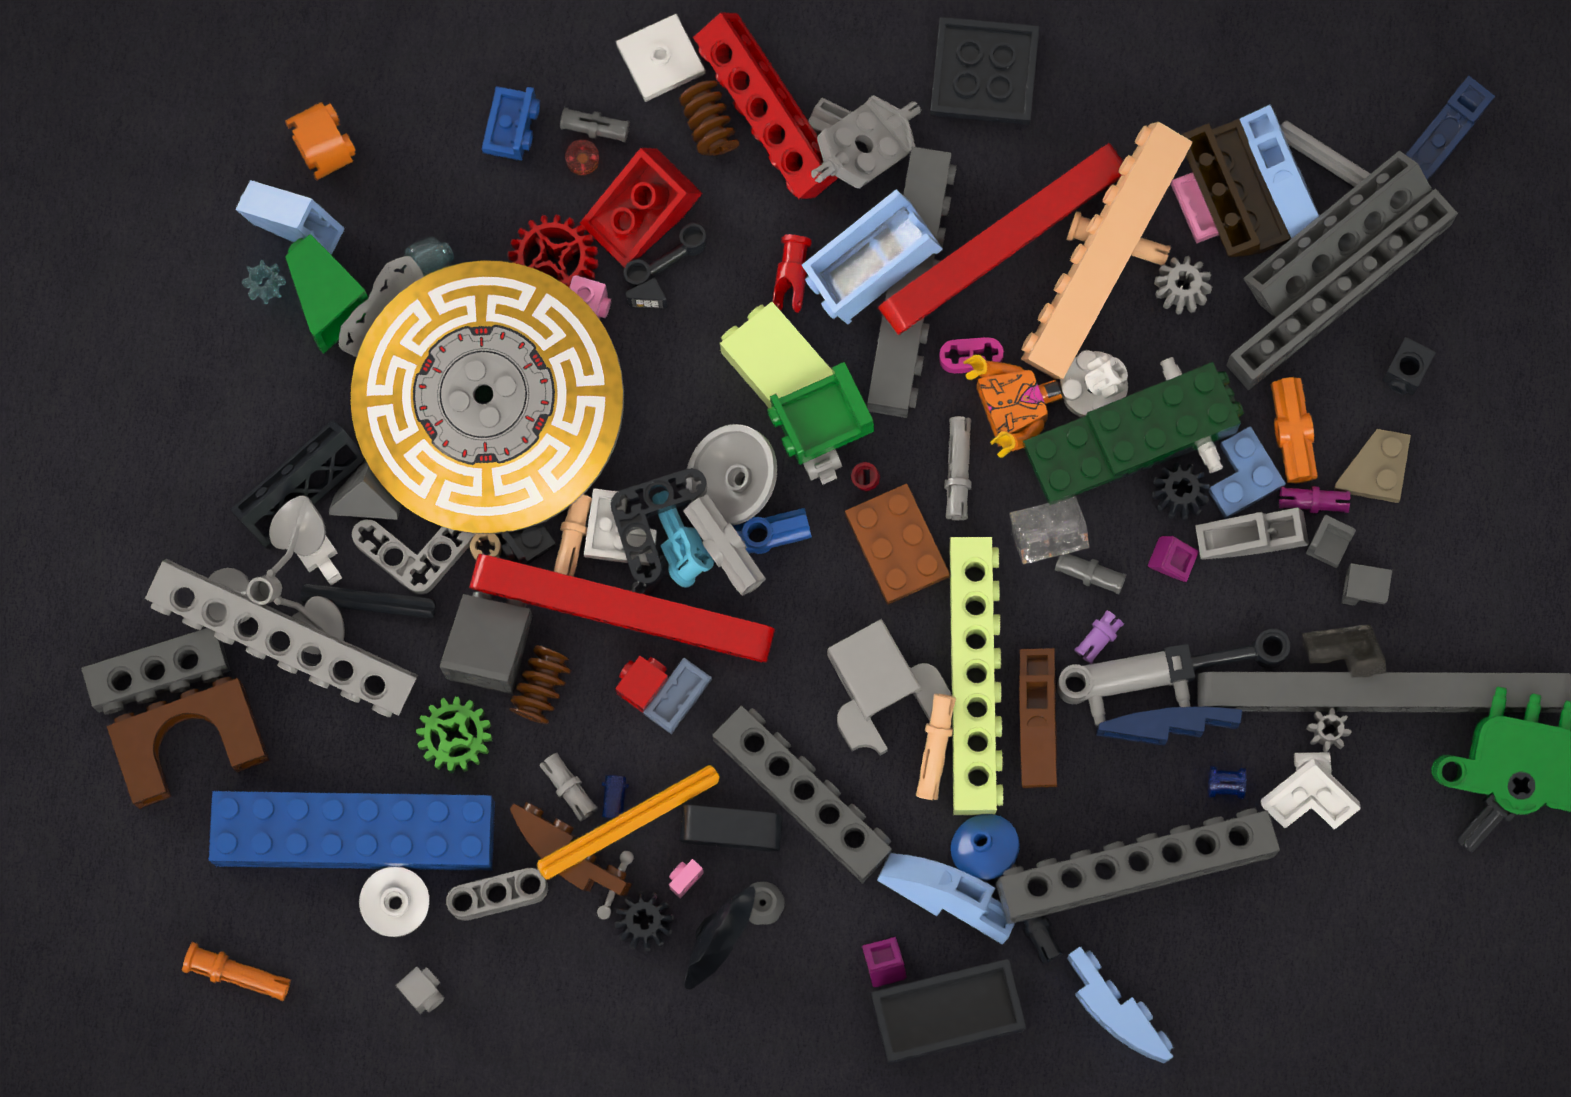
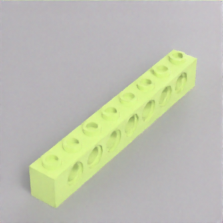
M951 537L950 539L952 696L956 697L952 714L953 815H995L997 806H1003V785H996V771H1002V750H996L995 737H1002V717L995 716V703H1001V682H994V669H1000L1001 667L1000 648H994V635H1000V614H993V601H999V581H993V568H999V548L992 547V537ZM976 567L982 570L984 578L974 582L966 577L965 572L969 568ZM971 601H979L983 604L985 611L980 615H972L966 610L965 606ZM977 634L983 637L985 645L980 649H972L968 646L966 639L970 635ZM979 668L985 673L986 679L981 683H973L968 679L967 672L970 669ZM973 702H980L985 706L987 712L982 717H973L967 710L968 705ZM973 736H980L985 739L987 747L980 752L973 751L968 746V740ZM974 770L983 771L988 781L982 786H975L968 779L969 773Z

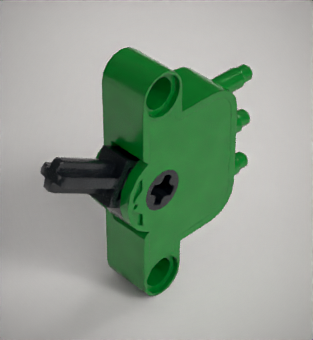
M1497 687L1492 699L1489 716L1483 718L1475 728L1469 759L1443 755L1434 761L1432 776L1437 783L1450 788L1486 795L1482 801L1487 805L1458 837L1459 844L1466 850L1474 852L1502 819L1510 822L1516 814H1529L1538 810L1541 806L1571 812V701H1565L1564 708L1561 710L1559 726L1556 727L1538 723L1541 709V695L1538 694L1530 695L1524 720L1504 716L1507 689ZM1452 761L1456 764L1458 773L1453 780L1446 781L1442 775V768L1446 763ZM1514 778H1524L1521 783L1524 787L1522 792L1513 791L1515 788L1512 782Z

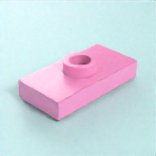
M1193 173L1173 179L1171 186L1195 242L1199 243L1219 235Z

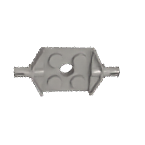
M874 95L871 96L865 104L830 128L823 129L817 136V142L824 162L818 168L812 170V177L818 176L815 181L821 183L830 175L832 177L836 176L853 187L860 189L911 152L912 147H915L909 120L921 112L920 106L914 108L917 103L912 101L900 110ZM855 141L864 143L868 148V153L861 152L856 147Z

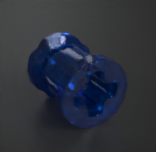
M1210 766L1208 778L1209 797L1214 798L1216 794L1237 795L1238 799H1244L1246 791L1245 768H1240L1238 771L1217 770L1216 766ZM1220 781H1229V782H1235V783H1234V784H1220Z

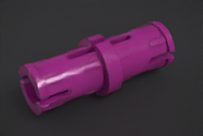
M1312 486L1311 490L1280 488L1279 496L1294 498V500L1279 499L1280 509L1298 507L1300 509H1309L1310 513H1318V510L1349 512L1350 503H1336V500H1350V491L1320 490L1317 486Z

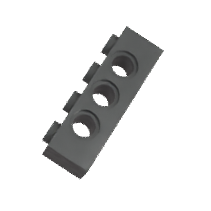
M206 628L82 667L92 707L99 713L104 712L105 715L122 711L124 709L123 705L137 701V704H144L156 700V694L169 690L172 694L188 690L191 683L203 680V683H211L223 678V673L231 671L223 643L214 637L216 631ZM189 655H197V665L190 670L183 669V660ZM157 665L165 666V673L162 678L158 680L150 679L149 674L153 667ZM126 675L132 677V683L128 689L123 691L117 690V681L121 677Z

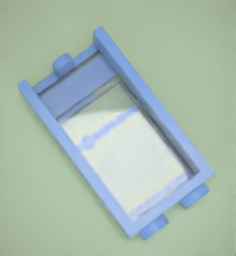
M896 189L803 263L802 266L809 275L805 279L809 287L817 295L821 293L825 299L821 304L829 316L833 319L838 316L845 323L849 324L852 322L851 318L933 253L938 254L943 248L911 202Z

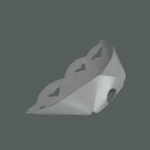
M411 256L397 258L386 263L373 284L369 299L357 306L349 318L341 325L339 334V347L341 350L357 357L367 332L387 304L401 291L424 277L420 267ZM404 265H407L404 273L394 272L395 269H401ZM387 279L388 289H384L381 292L380 289L385 285V280ZM366 313L364 323H356V321L360 320L362 318V315ZM350 332L353 343L346 345V342L349 340L348 333Z

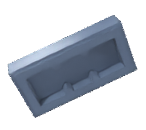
M683 658L643 714L672 734L711 682L712 677L686 658Z

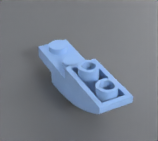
M1268 105L1241 118L1240 121L1267 187L1291 238H1293L1319 217V213L1301 171L1295 162L1271 105Z
M890 853L877 881L937 916L944 909L1002 945L1008 939L1015 924H1007L1001 902L991 897L995 887L970 874L939 862L910 855Z
M1079 947L1068 955V961L1085 984V987L1077 991L1075 996L1092 1017L1116 1039L1131 1049L1162 1063L1170 1060L1173 1057L1170 1053L1173 1046L1163 1031L1157 1033L1149 1022L1153 1017L1142 1001L1136 1003L1132 997L1120 1005L1118 999L1121 998L1119 991L1111 980L1105 982L1097 970L1101 966L1090 950L1085 953Z

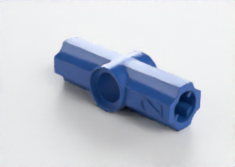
M805 508L766 518L753 517L746 523L733 526L747 546L746 551L748 554H762L774 547L812 538ZM762 528L768 532L767 537L762 542H753L749 539L751 532L755 529Z

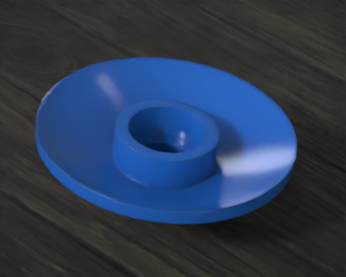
M994 814L977 815L965 821L957 829L951 843V856L959 870L980 880H991L1003 875V872L1010 869L1016 861L1020 848L1019 837L1015 828L1005 818ZM981 839H988L984 846H977Z

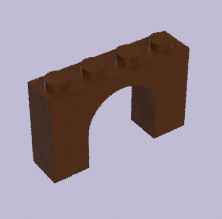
M232 677L221 678L212 683V688L201 692L199 689L186 691L180 694L179 700L168 704L167 701L153 703L147 707V712L136 716L134 713L123 714L114 719V724L107 726L132 803L136 807L142 808L172 797L161 767L159 749L167 731L181 721L202 719L214 724L220 732L231 767L236 772L269 761L245 688L238 678L234 680Z

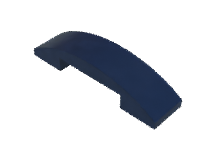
M1470 76L1460 85L1447 101V105L1406 154L1418 163L1427 181L1449 157L1495 98V95Z

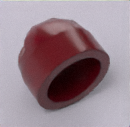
M862 462L853 468L851 479L860 490L870 491L879 484L880 473L873 464ZM865 470H870V484L866 485Z

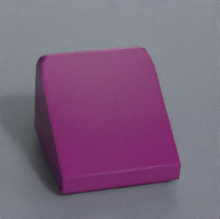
M1161 536L1157 541L1148 567L1180 581L1187 582L1199 551L1174 536Z
M896 937L862 946L874 987L906 979L905 966Z

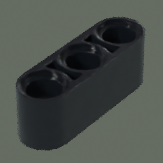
M687 805L683 806L679 841L694 845L776 852L780 851L783 816L769 812Z

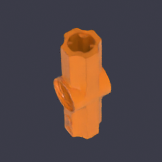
M1289 377L1272 382L1271 388L1276 412L1274 427L1277 445L1279 448L1282 447L1287 483L1296 484L1314 480L1318 476L1312 443H1314V428L1311 415L1306 411L1303 384L1301 378Z

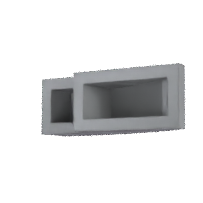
M1298 507L1268 514L1258 512L1195 525L1202 560L1267 553L1309 545L1304 512Z

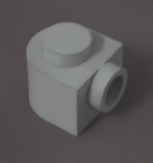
M418 967L414 968L396 984V987L420 1014L425 1010L428 1012L434 1010L444 1000V997L436 988L440 984L439 980L427 967L423 971Z

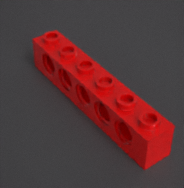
M738 13L718 14L693 37L699 45L701 56L710 62L717 73L716 78L718 82L729 91L734 99L733 104L740 114L745 116L751 125L753 136L764 145L769 153L770 162L785 177L788 190L798 199L815 198L838 179V177L830 175L821 183L815 181L818 176L813 178L811 175L812 170L818 168L824 162L817 142L818 135ZM730 47L732 49L731 60L729 59L728 55ZM747 75H749L750 78L749 86H747L746 84ZM765 101H766L767 107H768L766 114H765L764 109H763V105H764V102H765ZM782 128H783L784 131H785V139H784V141H783L782 138H781V130H782ZM800 155L803 159V165L801 168L798 163Z

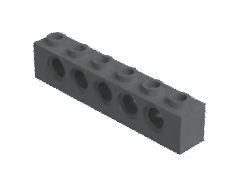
M1398 151L1245 276L1244 280L1259 305L1276 318L1433 190L1420 166L1407 155Z
M740 706L712 735L713 741L863 884L892 853V849L888 846L891 840L877 827L872 831L863 822L866 816L854 804L851 803L847 807L838 798L841 792L830 781L826 779L822 783L813 774L816 771L815 767L805 757L801 755L797 759L788 750L791 745L781 734L776 732L772 735L763 727L766 721L753 708L747 711L744 707ZM754 736L759 737L764 741V747L758 752H750L744 746L747 739ZM774 761H785L789 765L788 772L783 776L773 775L769 768ZM801 784H808L814 789V795L808 800H800L794 794L796 787ZM825 808H833L839 813V819L833 824H825L819 817L820 812ZM850 832H859L865 841L859 848H850L844 841L845 836Z

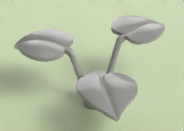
M299 496L285 503L272 519L269 529L271 543L278 549H287V552L272 569L267 571L266 575L254 578L249 582L246 575L234 568H223L214 572L209 579L248 596L249 600L257 605L274 602L276 605L281 604L295 608L299 612L292 617L344 641L345 629L343 618L339 609L332 601L321 596H314L307 601L305 606H302L300 603L283 599L280 596L282 585L278 578L275 577L276 573L292 557L293 552L300 556L311 555L320 549L325 540L326 530L321 515L309 497ZM212 602L209 606V614L213 619H225L227 611L222 603ZM243 617L240 623L247 621L250 617ZM307 646L304 649V652L321 654V651L315 646Z

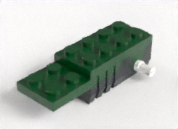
M1171 357L1160 363L1167 381L1089 411L1085 417L1023 441V447L1049 506L1105 483H1115L1123 477H1130L1138 471H1145L1152 468L1153 465H1160L1194 450L1199 451V455L1204 464L1207 465L1209 473L1222 469L1223 466L1219 461L1220 457L1214 443L1236 434L1241 424L1239 418L1244 414L1240 402L1235 401V394L1232 388L1228 386L1230 381L1225 371H1217L1212 362L1182 374L1179 366H1176L1174 358Z

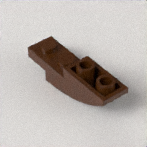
M1055 648L1020 649L1019 685L1022 788L1057 787Z
M527 801L524 806L513 803L510 809L526 840L542 859L578 839L577 836L571 834L574 827L557 818L554 823L542 817L545 811ZM594 854L559 873L573 885L590 892L596 881L619 895L627 896L633 885L625 880L627 873L609 864L605 869L596 864L597 856Z

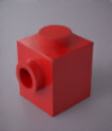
M639 656L635 663L630 660L619 674L622 680L615 688L617 695L643 713L668 680V675L665 674L667 668L652 657L647 661Z

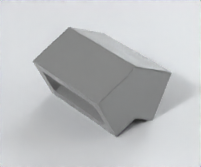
M821 98L814 107L808 122L816 134L819 135L823 129L830 128L851 112Z

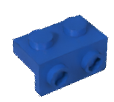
M496 87L482 146L483 153L522 160L524 150H530L533 139V131L529 130L531 119H537L540 109V100L536 99L534 88L527 87L526 92Z

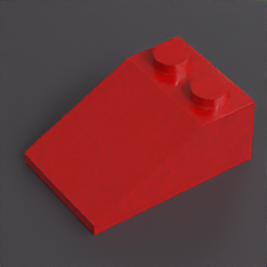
M640 148L582 219L580 224L625 268L627 263L637 260L677 224L703 193L658 149Z

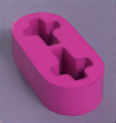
M994 338L950 340L941 347L939 362L941 367L949 373H969L974 369L970 364L963 363L966 359L972 357L973 354H982L985 347H990L992 353H997V355L993 356L992 361L1002 362L1003 347ZM952 349H956L958 355H969V357L959 358L958 364H952L950 358H945V356L950 355Z

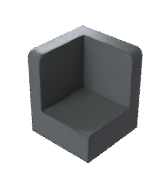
M1325 515L1306 554L1337 568L1356 529Z
M1351 563L1346 570L1342 604L1355 606L1359 600L1386 604L1389 596L1392 570Z

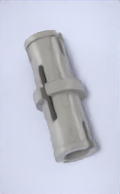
M558 753L545 759V762H542L539 766L557 788L556 794L559 798L563 797L579 821H583L591 816L598 807L581 787L582 781L579 777L573 776Z

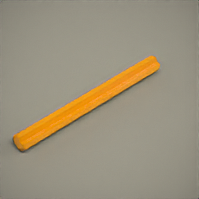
M708 765L538 861L537 867L539 872L545 879H550L718 784L719 775L713 766Z

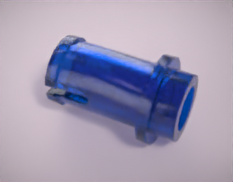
M607 775L605 782H602L601 785L605 787L602 818L614 819L624 812L625 788H629V784H626V777Z

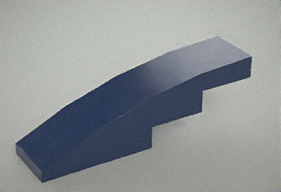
M1204 706L1172 707L1132 713L1099 723L1096 735L1165 746L1169 733L1201 737L1204 733L1205 724L1237 729L1241 723L1242 710Z

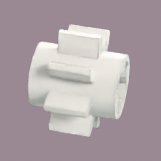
M1106 354L1087 364L1091 371L1086 374L1085 381L1093 394L1098 396L1102 394L1104 399H1107L1126 389L1122 382L1128 377L1127 369L1118 358L1110 359L1109 355Z

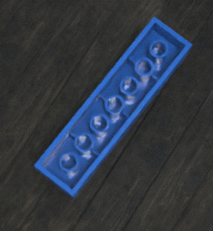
M212 791L209 861L215 866L356 869L402 867L422 870L493 871L495 801L491 795Z

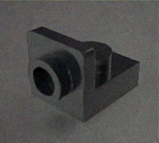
M543 523L511 533L505 531L501 534L505 542L501 545V548L509 561L514 562L517 560L525 565L530 564L557 546Z

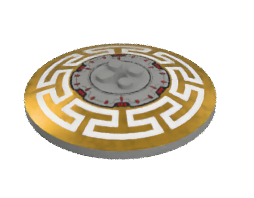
M474 261L448 266L424 276L401 291L387 304L367 332L356 359L351 383V412L356 438L366 462L381 485L397 501L420 517L449 529L474 534H499L505 531L514 532L549 520L575 503L592 486L608 463L619 436L624 411V385L619 358L607 330L594 311L579 295L552 276L534 268L503 261ZM482 385L490 386L493 390V398L487 404H479L475 400V391Z

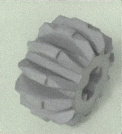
M1189 256L1184 258L1183 264H1180L1178 259L1174 257L1170 261V267L1162 265L1159 270L1162 276L1156 277L1154 284L1160 287L1156 291V297L1166 298L1163 305L1165 309L1170 308L1172 304L1177 305V314L1182 313L1184 306L1191 313L1195 312L1196 303L1205 305L1207 298L1204 294H1210L1212 291V286L1206 283L1210 280V272H1200L1203 266L1201 261L1197 262L1194 266L1189 265L1191 261ZM1183 280L1184 285L1188 282L1190 284L1188 290H1182L1183 286L1178 288V281Z

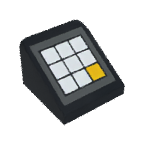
M651 279L625 293L629 307L668 308L667 300L656 279Z

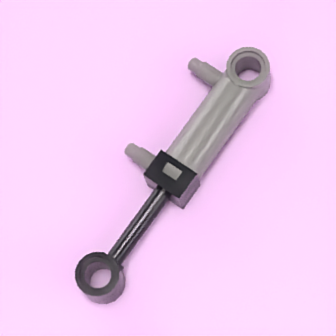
M1268 629L1263 631L1257 640L1252 642L1251 646L1191 656L1189 645L1183 644L1167 647L1163 651L1085 666L1070 665L1060 674L1057 692L1059 697L1069 704H1079L1089 699L1091 714L1096 726L1106 721L1102 699L1105 696L1168 685V688L1174 687L1179 707H1191L1187 684H1191L1195 679V669L1254 659L1261 667L1273 669L1280 666L1288 656L1290 641L1283 631ZM1267 641L1276 643L1280 649V654L1276 656L1267 655L1263 650V643ZM1071 677H1077L1083 681L1084 689L1079 692L1070 691L1066 686V680Z

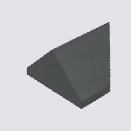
M365 460L334 494L329 508V515L398 519L402 504L381 485Z

